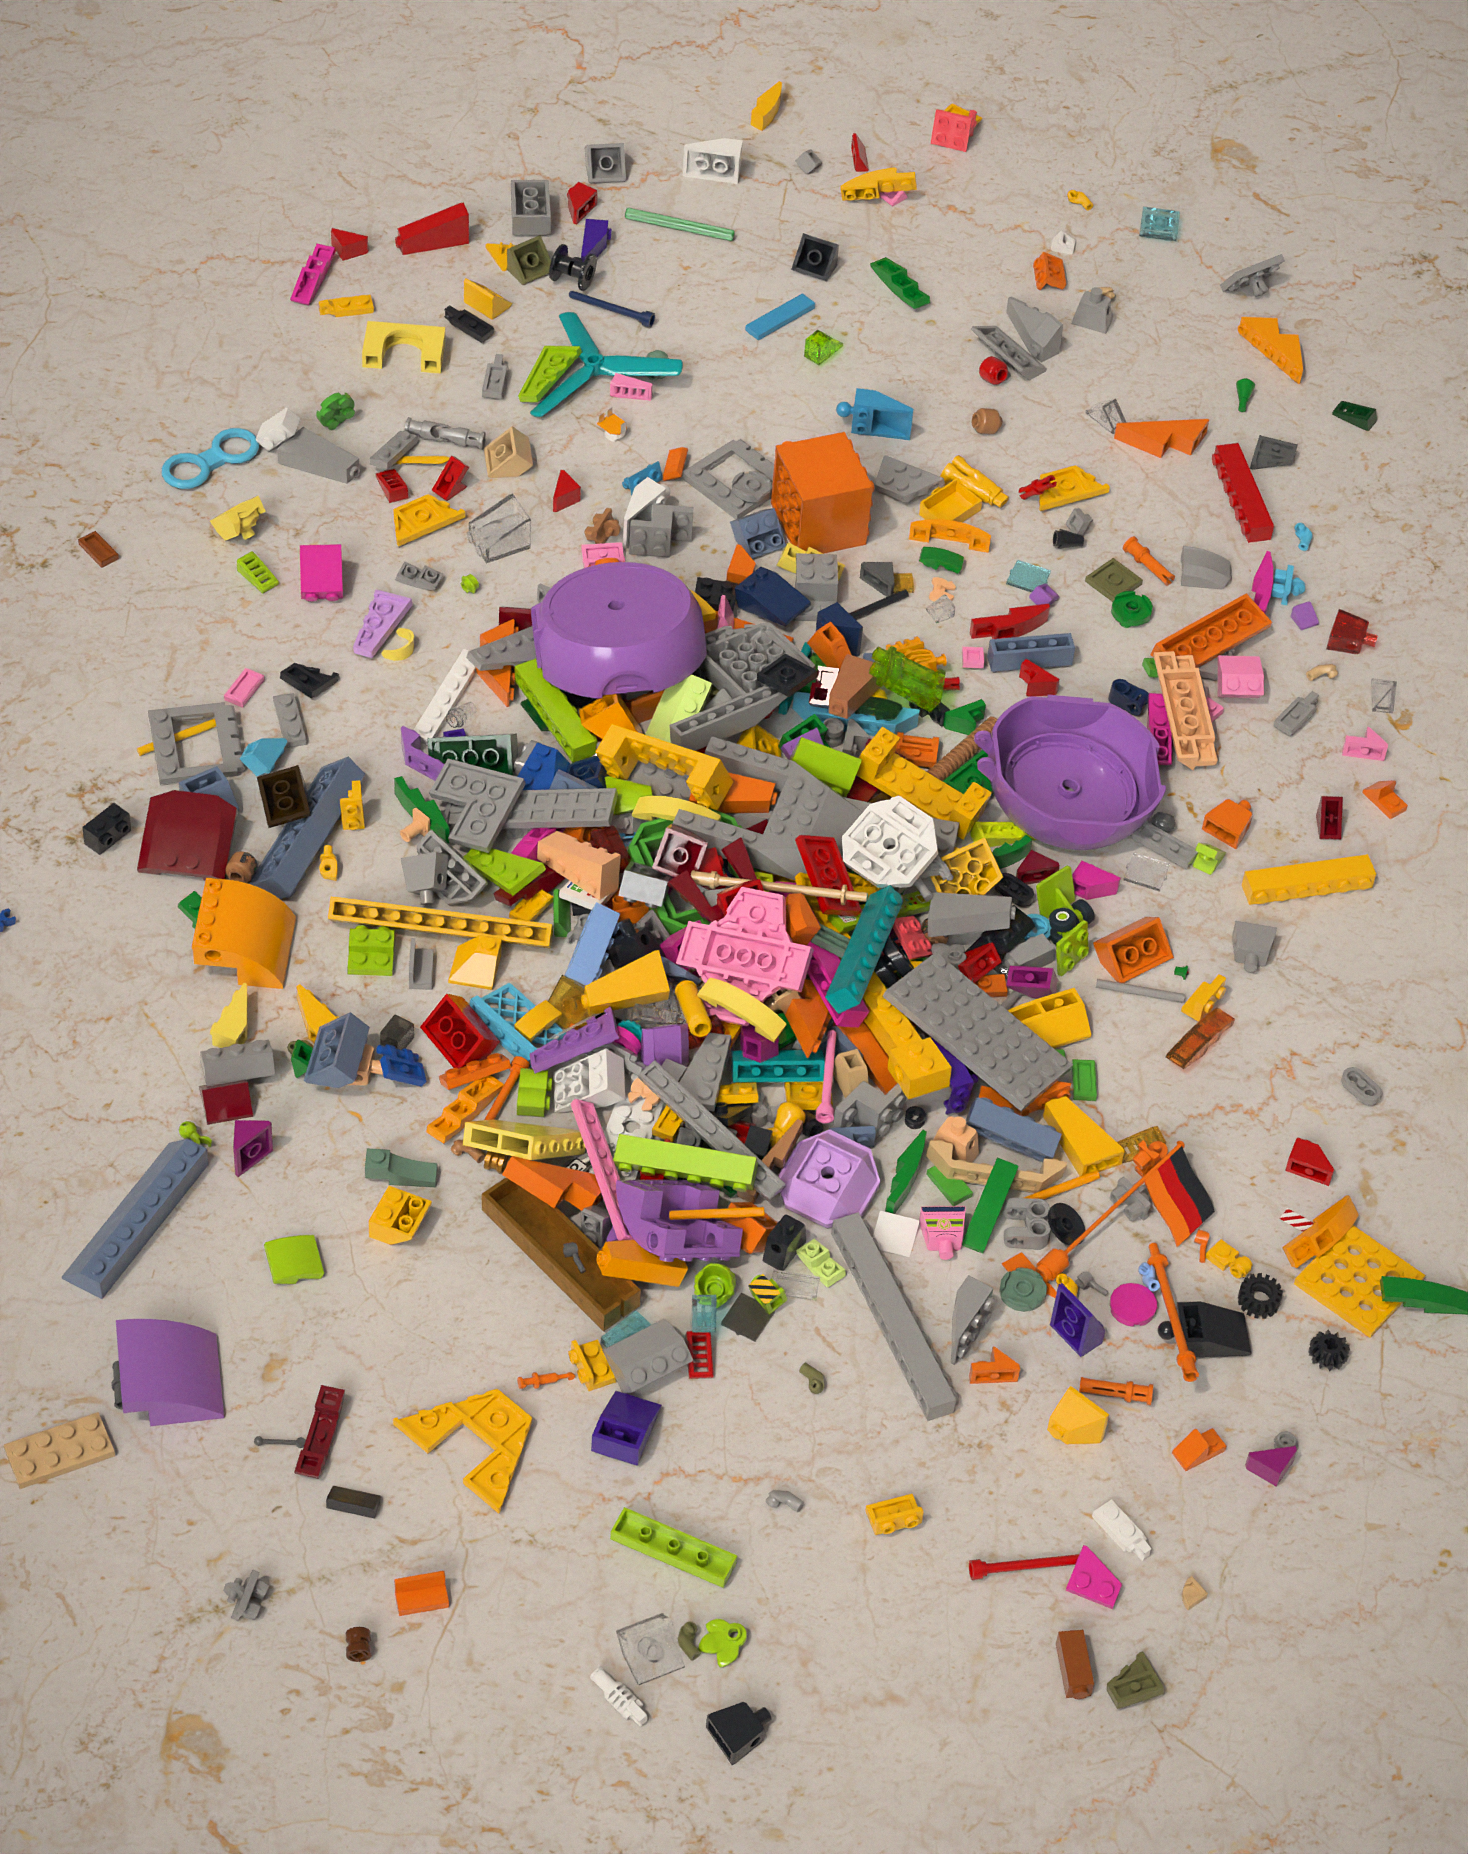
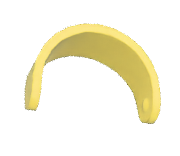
M398 628L396 633L400 637L409 641L408 644L396 650H383L382 656L393 661L408 658L414 651V634L411 630Z

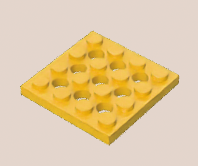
M1352 1225L1335 1245L1320 1257L1316 1256L1295 1278L1294 1285L1371 1338L1403 1303L1382 1301V1296L1374 1294V1290L1381 1291V1277L1394 1276L1424 1280L1426 1275ZM1355 1249L1360 1254L1352 1255L1348 1250ZM1367 1263H1376L1379 1266V1268L1373 1269L1369 1267ZM1335 1264H1344L1346 1269H1338ZM1354 1277H1362L1366 1282L1359 1283ZM1321 1278H1330L1333 1283H1324ZM1348 1291L1352 1296L1345 1297L1340 1292ZM1366 1304L1371 1310L1365 1311L1359 1305Z

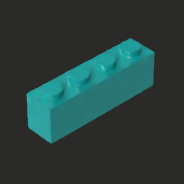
M778 1050L777 1056L761 1063L743 1057L742 1051H731V1075L733 1082H823L825 1060L822 1050H817L816 1053L811 1052L809 1058L806 1057L803 1050Z

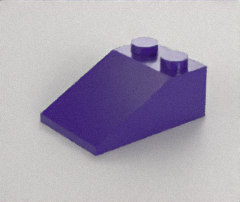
M1063 1283L1059 1284L1050 1326L1080 1357H1083L1103 1343L1105 1329L1102 1323L1095 1318Z

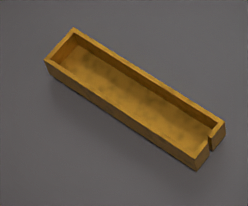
M504 1178L482 1193V1211L603 1332L618 1322L620 1315L624 1318L640 1306L641 1290L630 1279L602 1275L596 1261L597 1254L601 1250L557 1207H551L508 1178ZM571 1242L577 1244L578 1255L586 1272L580 1273L573 1257H564L563 1244Z

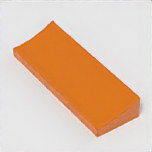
M1246 593L1157 642L1150 655L1154 657V652L1173 651L1175 656L1193 655L1195 668H1198L1270 628L1273 622Z

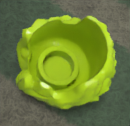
M710 1263L703 1267L695 1275L694 1294L697 1302L703 1305H710L712 1309H717L725 1304L735 1293L734 1289L737 1280L735 1279V1273L729 1267L719 1263Z

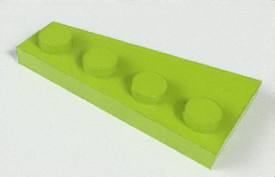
M544 346L518 395L520 402H539L582 353L580 346Z
M491 848L489 853L471 849L463 856L485 878L512 896L546 870L541 862Z

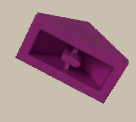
M1296 1446L1249 1452L1245 1464L1246 1469L1277 1487L1293 1464L1297 1448Z

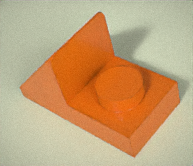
M1378 781L1365 788L1362 793L1389 819L1405 812L1408 805L1394 793L1396 781Z
M994 1346L992 1347L990 1357L991 1362L978 1361L971 1363L969 1372L970 1384L1018 1382L1020 1365Z
M1213 1428L1202 1434L1197 1429H1194L1172 1450V1454L1183 1469L1188 1471L1225 1452L1227 1446Z

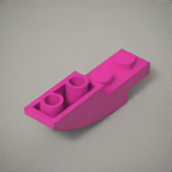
M1149 693L1147 729L1159 743L1158 765H1171L1172 734L1163 695Z
M567 827L533 828L516 845L511 854L541 862L537 859L538 841L556 831L563 833Z

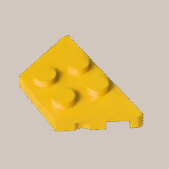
M1076 465L1041 474L1039 480L1053 475L1056 480L1050 483L1056 481L1057 485L1039 495V510L1043 511L1109 493L1110 486L1106 483L1101 485L1096 482L1095 476L1084 472L1083 469Z
M429 494L393 509L398 547L465 518V511L461 508L459 511L452 509L449 503L437 500L436 497Z

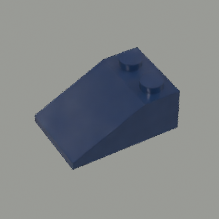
M759 567L735 587L738 608L782 626L788 625L811 605V601L778 573L764 567Z

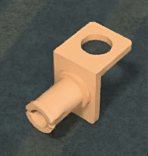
M414 808L413 822L400 830L402 839L409 842L419 833L425 837L430 831V818L417 808Z

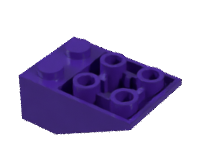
M615 1391L596 1424L592 1434L591 1451L638 1466L662 1405Z

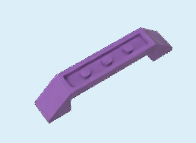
M402 726L401 745L405 765L436 781L444 764L420 750V734L415 730Z

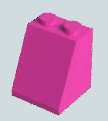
M341 544L300 545L301 599L306 601H317L318 599L336 601L339 598H343Z

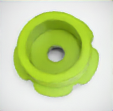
M472 574L462 576V582L460 583L462 589L467 593H475L476 589L479 588L477 579Z

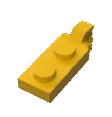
M371 295L341 297L319 301L320 315L331 314L335 315V317L373 313L374 306Z

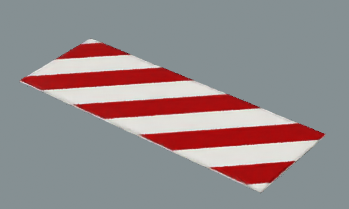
M1288 1208L1280 1217L1282 1221L1302 1232L1314 1224Z

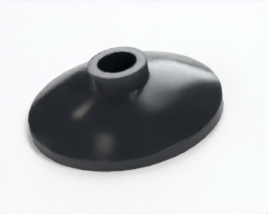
M1056 1203L1050 1207L1048 1223L1052 1232L1062 1243L1070 1246L1085 1232V1226L1081 1217L1071 1206L1065 1203Z

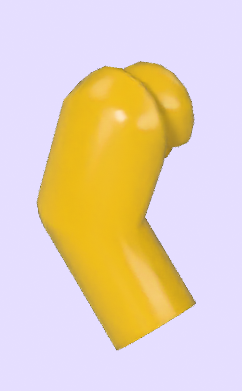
M1075 190L1068 192L1067 197L1071 203L1080 204L1086 210L1093 208V203L1083 192Z
M1065 1273L1059 1274L1056 1277L1057 1286L1063 1283L1077 1298V1284Z

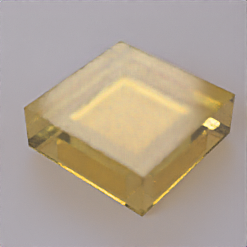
M894 573L893 593L905 589L908 593H914L912 573Z

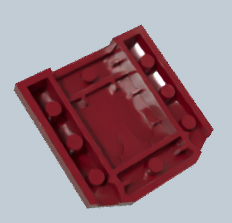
M172 790L150 797L137 871L139 873L160 875L161 872L202 877L204 881L206 878L226 879V866L231 853L238 813L237 808L221 797L211 794Z

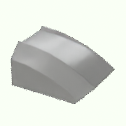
M1183 546L1181 553V586L1223 589L1230 580V561L1204 549Z

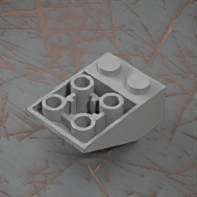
M970 1275L967 1276L956 1294L952 1316L951 1364L955 1365L959 1357L964 1358L969 1348L968 1344L970 1341L974 1342L980 1333V1326L982 1324L986 1325L992 1314L989 1310L994 1302L992 1298L993 1287Z

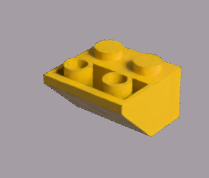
M388 1186L369 1219V1237L389 1245L412 1240L432 1201Z

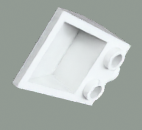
M647 477L634 488L624 517V549L629 547L631 520L651 521L653 504L665 505L666 499L671 493L669 486L658 484Z

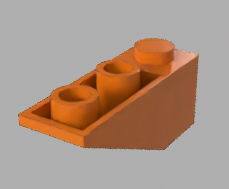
M831 621L818 629L807 642L827 667L840 670L847 654L851 655L845 638Z

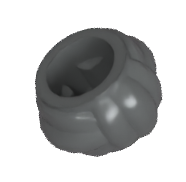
M1157 812L1152 817V825L1166 833L1171 832L1175 827L1174 816Z

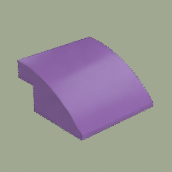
M116 1320L123 1413L148 1411L150 1426L224 1418L216 1333L198 1326L169 1320Z

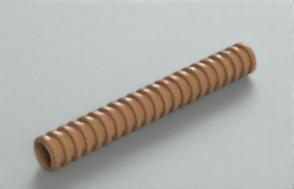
M993 716L987 718L975 731L971 732L926 772L941 781L945 780L981 750L974 741V735L979 731H988L991 734L998 719Z

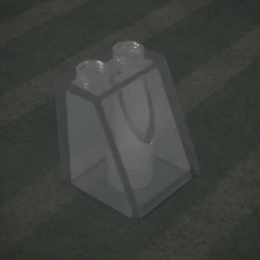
M510 494L469 522L467 538L476 547L478 556H482L487 564L531 548V519L514 494Z

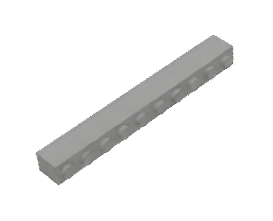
M859 1212L833 1220L831 1234L927 1421L954 1413L955 1404L958 1401L957 1394L948 1385L946 1372L944 1369H940L935 1351L930 1350L925 1332L920 1331L915 1313L910 1312L907 1298L904 1293L901 1294L898 1288L897 1278L895 1275H891L887 1259L884 1256L882 1257L879 1252L877 1240L875 1238L872 1239L867 1221L862 1219Z

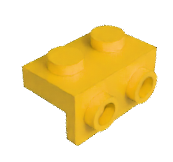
M1218 974L1211 984L1202 982L1182 1006L1181 1012L1200 1022L1206 1013H1210L1215 1002L1218 999L1220 1000L1225 994L1226 988L1224 985L1226 978Z
M913 1494L866 1505L865 1508L875 1535L882 1533L890 1534L895 1530L905 1527H916L922 1523L924 1513L922 1507L917 1506Z

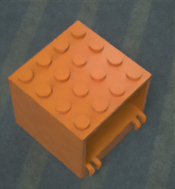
M840 432L796 442L785 441L781 445H776L771 505L772 508H775L777 518L789 542L804 551L811 547L823 554L866 545L867 536H869L868 524L871 521L870 507L873 506L872 492H874V484L872 480H869L867 470L864 466L862 467L859 454L855 453L851 439H848L846 433Z

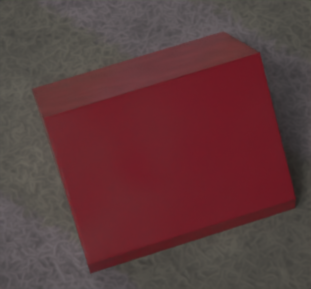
M499 607V625L514 619V627H519V631L532 627L531 609Z
M247 1080L208 1087L206 1085L199 1086L207 1125L253 1117Z

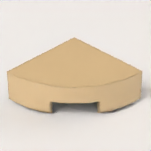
M1192 1576L1189 1577L1182 1591V1601L1185 1608L1190 1610L1205 1600L1208 1593Z

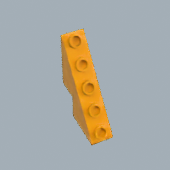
M1241 317L1240 325L1238 326L1239 334L1291 379L1300 384L1303 365L1299 335L1279 334L1278 318Z

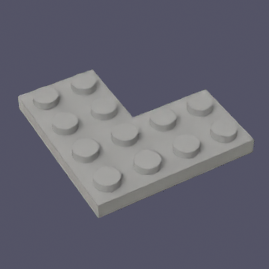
M447 759L429 794L431 798L465 807L448 837L450 843L489 853L526 783L524 778Z

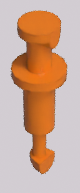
M533 1372L531 1378L523 1379L518 1377L517 1382L519 1389H523L527 1385H533L535 1389H538L541 1384L554 1383L559 1379L568 1378V1380H573L575 1375L572 1372L560 1375L556 1373L538 1375L537 1372Z

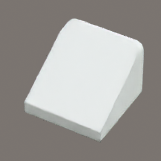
M1060 231L1052 240L1051 250L1073 254L1076 240Z

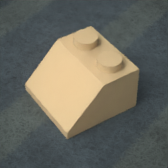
M513 426L484 448L487 474L490 478L518 477L533 466L529 437Z

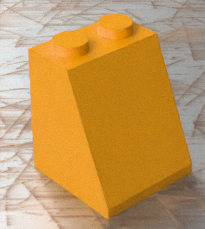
M619 694L603 695L602 698H598L579 709L583 727L602 739L611 724L643 734L641 727Z

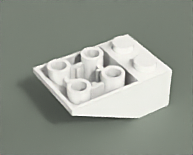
M608 1049L601 1050L553 1072L554 1112L556 1113L573 1111L571 1103L574 1099L593 1103L595 1108L606 1107L625 1099L624 1059Z

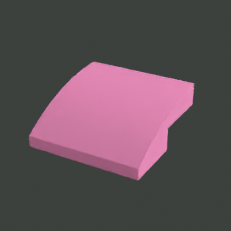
M622 542L581 545L584 568L589 565L594 566L596 560L603 558H618L619 562H625Z

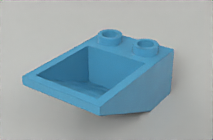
M856 388L854 407L848 402H840L836 407V412L840 417L853 415L851 429L853 434L910 440L914 409L876 390Z

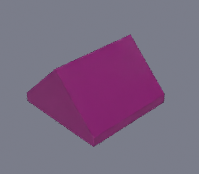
M235 1120L233 1142L235 1175L240 1177L273 1151L271 1122L265 1120Z

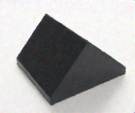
M803 233L791 270L828 281L837 266L839 245Z

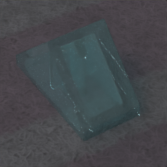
M692 1295L690 1315L692 1332H716V1295Z

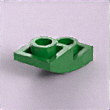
M923 547L919 557V562L927 567L937 570L941 565L956 574L962 569L964 561L963 556L936 547Z
M1025 835L1021 840H1016L1012 846L1005 842L1000 848H995L992 853L999 869L1013 865L1025 858L1031 851L1033 839Z

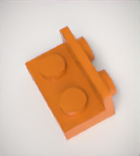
M1043 252L1039 258L1035 259L1033 268L1037 289L1041 290L1047 283L1052 287L1063 290L1066 286L1063 260L1046 252Z

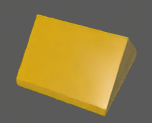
M465 278L464 303L493 320L511 307L512 303L486 286Z

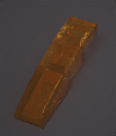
M1218 1007L1194 1025L1166 1054L1165 1058L1185 1069L1205 1055L1208 1047L1217 1042L1221 1034L1233 1025L1235 1018Z

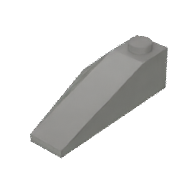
M1009 297L1006 313L1031 355L1042 363L1059 354L1063 324L1050 313H1041L1038 308H1030L1025 302Z

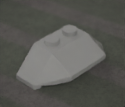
M430 830L417 845L418 855L432 852L448 854L446 888L435 893L449 906L474 900L488 884L485 877L468 860L433 830Z

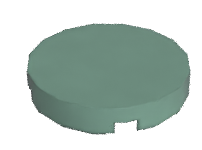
M1016 1268L1015 1271H1009L1003 1276L999 1293L1002 1301L1008 1307L1016 1311H1032L1040 1307L1045 1300L1046 1282L1042 1280L1043 1277L1038 1272L1032 1269Z

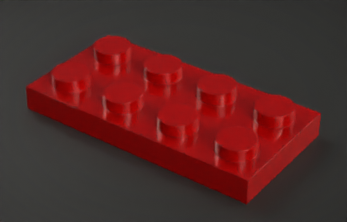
M799 835L795 839L812 887L841 890L843 885H847V891H854L834 837ZM816 896L822 914L858 916L862 912L858 901L846 900L845 905H841L840 899Z

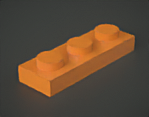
M494 1053L485 1060L471 1061L465 1067L449 1069L445 1071V1074L440 1075L439 1079L441 1085L450 1090L509 1069L511 1065L509 1059L503 1054Z

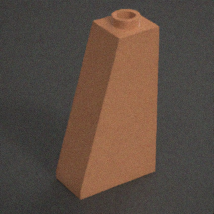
M847 654L829 694V714L848 719L884 684L885 665Z

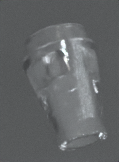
M468 702L450 709L446 715L447 723L453 728H461L476 713V706L472 702Z

